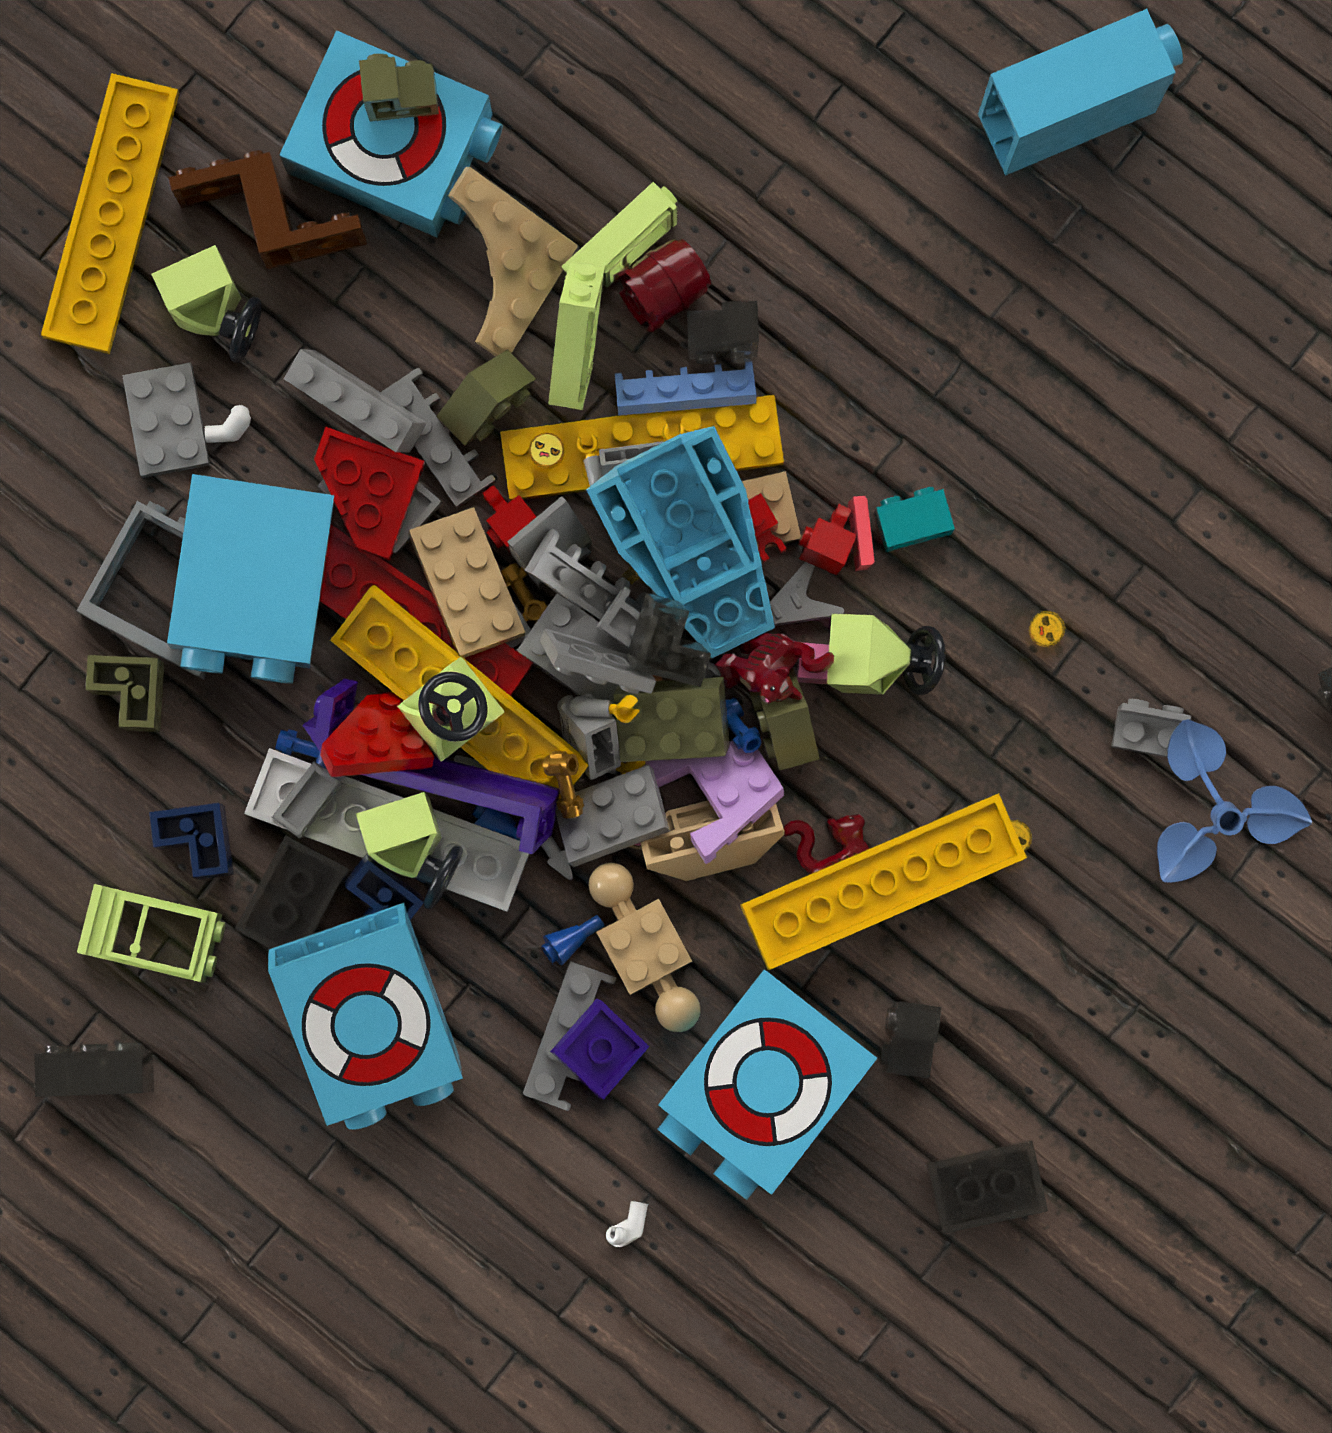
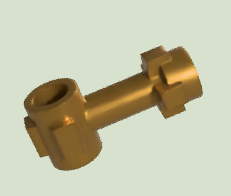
M517 563L511 564L503 569L501 574L507 588L511 587L523 605L524 613L522 616L526 623L535 625L547 608V605L544 601L535 600L523 581V578L527 576L522 567L519 568Z
M554 751L545 757L543 769L547 776L557 777L562 798L556 802L558 810L561 811L562 817L566 819L580 816L583 814V798H580V795H575L571 775H575L578 771V759L574 754H567L566 751Z

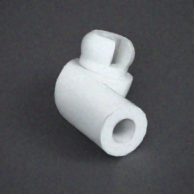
M243 405L234 406L223 425L205 426L206 443L234 442L239 440L251 422L248 408Z
M631 1201L628 1219L609 1227L607 1230L606 1239L609 1244L615 1247H624L642 1236L648 1204Z

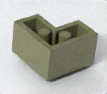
M372 54L367 57V60H359L363 102L370 122L439 114L435 73L432 63L426 64L425 61L414 60L405 63V66L397 67L395 57H388L387 54Z
M506 350L469 372L438 413L437 417L464 446L475 439L483 441L495 429V426L492 424L495 419L499 420L512 405L518 408L529 398L531 393L528 389L536 378L509 350Z
M88 655L86 691L93 695L120 696L119 727L125 731L160 732L164 662L159 658Z
M794 668L789 671V677L794 687L802 694L801 700L788 697L782 702L766 704L762 701L760 692L749 691L754 711L761 710L756 713L762 733L768 732L769 737L763 739L768 759L775 757L779 771L820 759L808 706Z

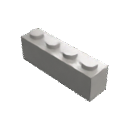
M300 349L284 377V380L394 452H410L427 422L316 350Z

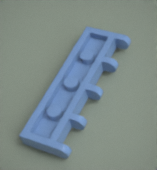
M752 361L745 362L743 370L722 371L721 364H714L715 372L688 374L687 367H680V375L653 377V371L646 370V378L623 380L622 373H615L618 416L757 404Z

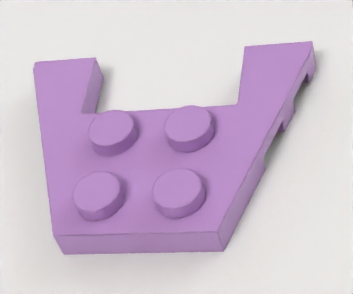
M730 741L725 756L645 761L644 765H650L653 768L658 788L691 773L720 818L690 833L691 842L705 864L710 863L716 858V852L725 844L730 845L738 838L737 833L748 823L756 822L784 796L783 786L760 751L757 749L752 753H745L741 748L738 750L733 741Z

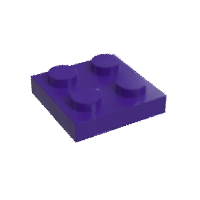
M596 999L550 1052L597 1097L604 1100L650 1046L602 1000Z

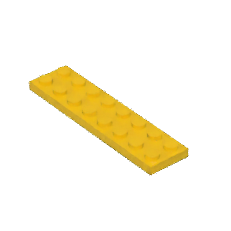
M111 73L42 328L41 336L43 338L110 354L180 94L178 89Z
M775 395L756 397L757 404L620 415L501 431L509 501H512L518 495L523 500L587 491L586 489L590 485L583 462L586 456L577 447V439L579 437L582 441V447L585 450H589L594 444L591 434L595 435L599 441V446L595 453L599 456L600 449L666 441L662 436V430L666 424H668L667 432L671 438L679 435V424L684 427L685 433L715 426L736 471L784 465ZM544 434L555 436L562 445L561 457L551 465L539 464L531 454L533 441ZM537 442V443H536V446H537L538 448H542V447H543V444H542V445H539L538 442ZM552 449L553 454H558L559 451L555 452L554 449Z
M375 585L369 588L330 640L403 701L421 688L430 678L460 658L454 649ZM463 658L505 712L462 745L461 748L489 771L559 788L557 777L545 774L543 762L545 757L554 751H566L567 754H574L579 763L577 773L571 775L574 786L589 766L580 753Z
M998 793L740 904L765 965L768 970H771L1013 865L1027 857Z

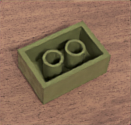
M723 677L656 681L651 694L639 691L638 694H632L622 690L618 685L613 694L614 704H618L626 695H632L638 700L632 708L640 710L629 723L620 722L616 718L620 762L720 757L726 755L730 740Z

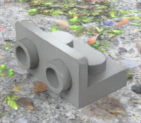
M1128 699V704L1122 703L1118 706L1111 747L1168 758V744L1173 731L1179 723L1186 719L1191 720L1192 716L1183 714L1184 709L1180 707L1163 705L1162 710L1149 708V702Z

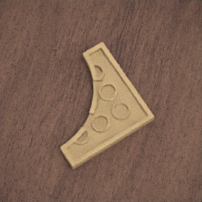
M465 167L448 197L458 204L468 215L475 227L479 228L488 248L486 252L489 260L490 274L493 276L492 301L489 302L484 324L475 342L494 356H498L506 350H509L511 353L513 352L562 273L563 269L561 266L571 258L578 245L473 168Z

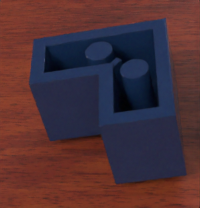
M212 803L149 812L153 847L163 850L189 846L193 878L201 880L234 875L225 805Z
M367 853L345 880L346 888L369 905L361 917L404 903L411 920L424 903L423 896Z

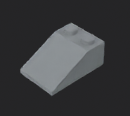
M563 496L508 541L512 558L524 570L545 534L550 529H554L559 533V539L555 547L566 553L573 544L582 549L577 562L580 563L591 553L588 548L592 545V540ZM526 572L539 589L545 585Z
M558 593L517 649L518 653L533 662L535 667L576 695L592 694L595 699L612 700L613 704V694L618 684L607 681L606 685H601L589 680L586 677L587 675L574 672V675H566L554 669L539 641L544 628L635 654L597 628L599 624L597 620Z

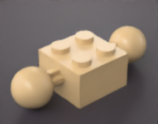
M611 862L598 866L592 872L589 879L590 894L598 904L612 908L618 921L596 933L631 996L652 984L659 996L655 1006V1013L659 1023L665 1029L672 1032L689 1030L699 1019L700 1003L692 991L676 985L671 973L692 963V959L663 905L657 899L636 910L630 899L634 887L630 872L618 863Z

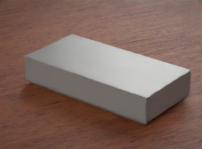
M313 761L271 818L301 839L343 782L336 777H331L327 770Z

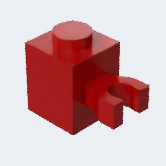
M493 485L482 493L485 500L496 512L486 520L490 528L486 534L498 549L504 546L508 552H511L508 541L533 521L536 516L520 495L507 503Z
M760 493L749 499L748 504L760 559L764 564L770 559L765 552L767 545H775L780 554L785 552L787 548L780 538L772 534L778 528V521Z
M838 504L829 522L818 518L812 528L806 526L798 543L799 546L803 547L799 559L837 575L844 567L857 534L843 529L851 509Z

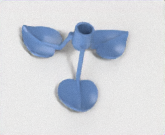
M1190 719L1183 720L1173 731L1167 750L1168 762L1171 770L1181 780L1190 781L1199 775L1201 776L1216 802L1211 811L1213 825L1203 827L1197 831L1192 824L1179 822L1170 825L1162 832L1157 842V858L1160 878L1163 882L1187 880L1200 874L1211 865L1217 848L1212 839L1204 836L1207 833L1218 834L1220 831L1224 835H1235L1242 830L1244 822L1247 821L1248 830L1257 841L1265 844H1276L1287 840L1298 831L1312 824L1311 817L1302 802L1282 787L1269 785L1255 790L1251 796L1252 808H1245L1242 813L1233 803L1223 801L1206 772L1217 770L1224 762L1226 756L1225 743L1214 729Z

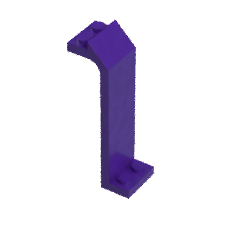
M343 679L318 696L314 706V717L303 724V727L320 752L322 743L354 710L357 681ZM435 756L432 768L360 774L521 816L522 818L519 821L516 837L521 839L519 851L533 854L553 832L557 811L556 802L559 800L560 789L447 759L441 762Z

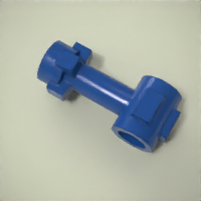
M734 697L730 700L727 699L728 727L736 735L733 739L734 745L738 750L741 748L745 753L756 751L761 745L759 731L756 727L748 729L740 719V717L744 716V712L739 702Z
M292 729L280 731L275 750L282 751V753L289 756L294 751L317 758L316 763L327 769L320 756L321 752L315 743L297 738L298 731Z

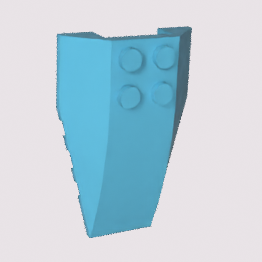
M715 426L679 434L615 466L586 489L618 553L633 567L638 576L656 593L661 602L679 619L684 628L711 658L775 628L746 489Z

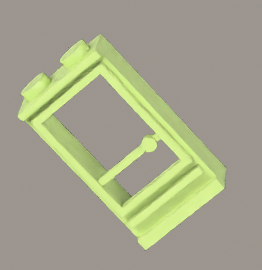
M652 182L561 266L562 269L567 273L570 262L589 263L594 266L604 267L603 285L606 287L610 286L614 282V274L625 267H630L671 229V226L677 225V206L675 205L677 199L665 186L660 189Z
M570 262L559 302L549 405L583 410L593 370L604 267L594 266L589 263Z
M94 884L77 953L205 983L207 976L212 977L215 970L217 957L212 956L215 942L220 943L223 938L225 922L221 921L222 914ZM125 901L143 904L135 941L130 946L131 956L113 952ZM149 906L202 918L189 970L136 958L137 953L141 951L140 941Z

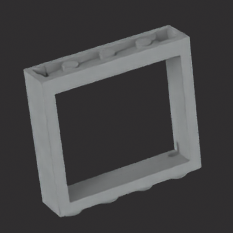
M137 501L76 611L180 667L181 650L170 648L166 642L99 607L146 521L183 539L184 518L179 517L176 522L165 516L168 510L162 506L156 505L151 501L146 506ZM182 668L203 680L208 673Z

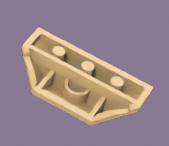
M707 800L668 810L665 814L670 831L640 843L648 870L689 881L755 864L784 835V829L775 803L756 822L748 823L738 832V838L730 845L725 844L718 850L716 858L710 863L705 864L691 842L690 833L720 819Z

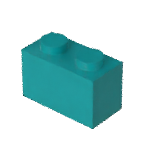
M926 487L913 492L914 497L901 500L900 496H894L880 501L881 506L876 507L874 515L885 553L948 536L954 532L955 527L944 489L934 491V487Z

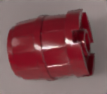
M673 239L655 250H650L630 268L625 267L613 275L615 284L621 281L624 289L619 294L640 325L646 321L650 324L647 328L648 332H654L664 325L665 320L687 310L692 303L707 292V287L711 285L709 273L695 250L683 239L678 241Z

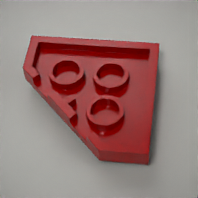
M325 427L314 461L330 494L334 495L335 505L358 550L390 561L425 461Z
M392 692L367 695L322 743L320 756L331 777L432 768L434 755L426 742L397 707L403 702L399 696Z

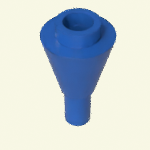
M478 805L475 807L471 814L476 817L473 824L518 841L521 840L516 837L518 826L515 825L516 822L508 813Z
M595 915L580 926L576 925L543 936L545 944L541 945V948L551 963L557 961L562 966L586 941V938L603 928L604 924L601 918Z

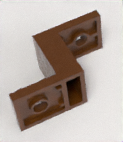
M262 150L246 153L243 159L231 162L229 159H219L211 162L210 167L196 170L194 167L178 170L175 176L168 177L171 191L181 208L244 193L258 251L267 270L367 245L358 214L351 216V213H340L332 216L329 222L317 224L316 221H309L299 224L297 230H293L279 172L270 152L264 153Z

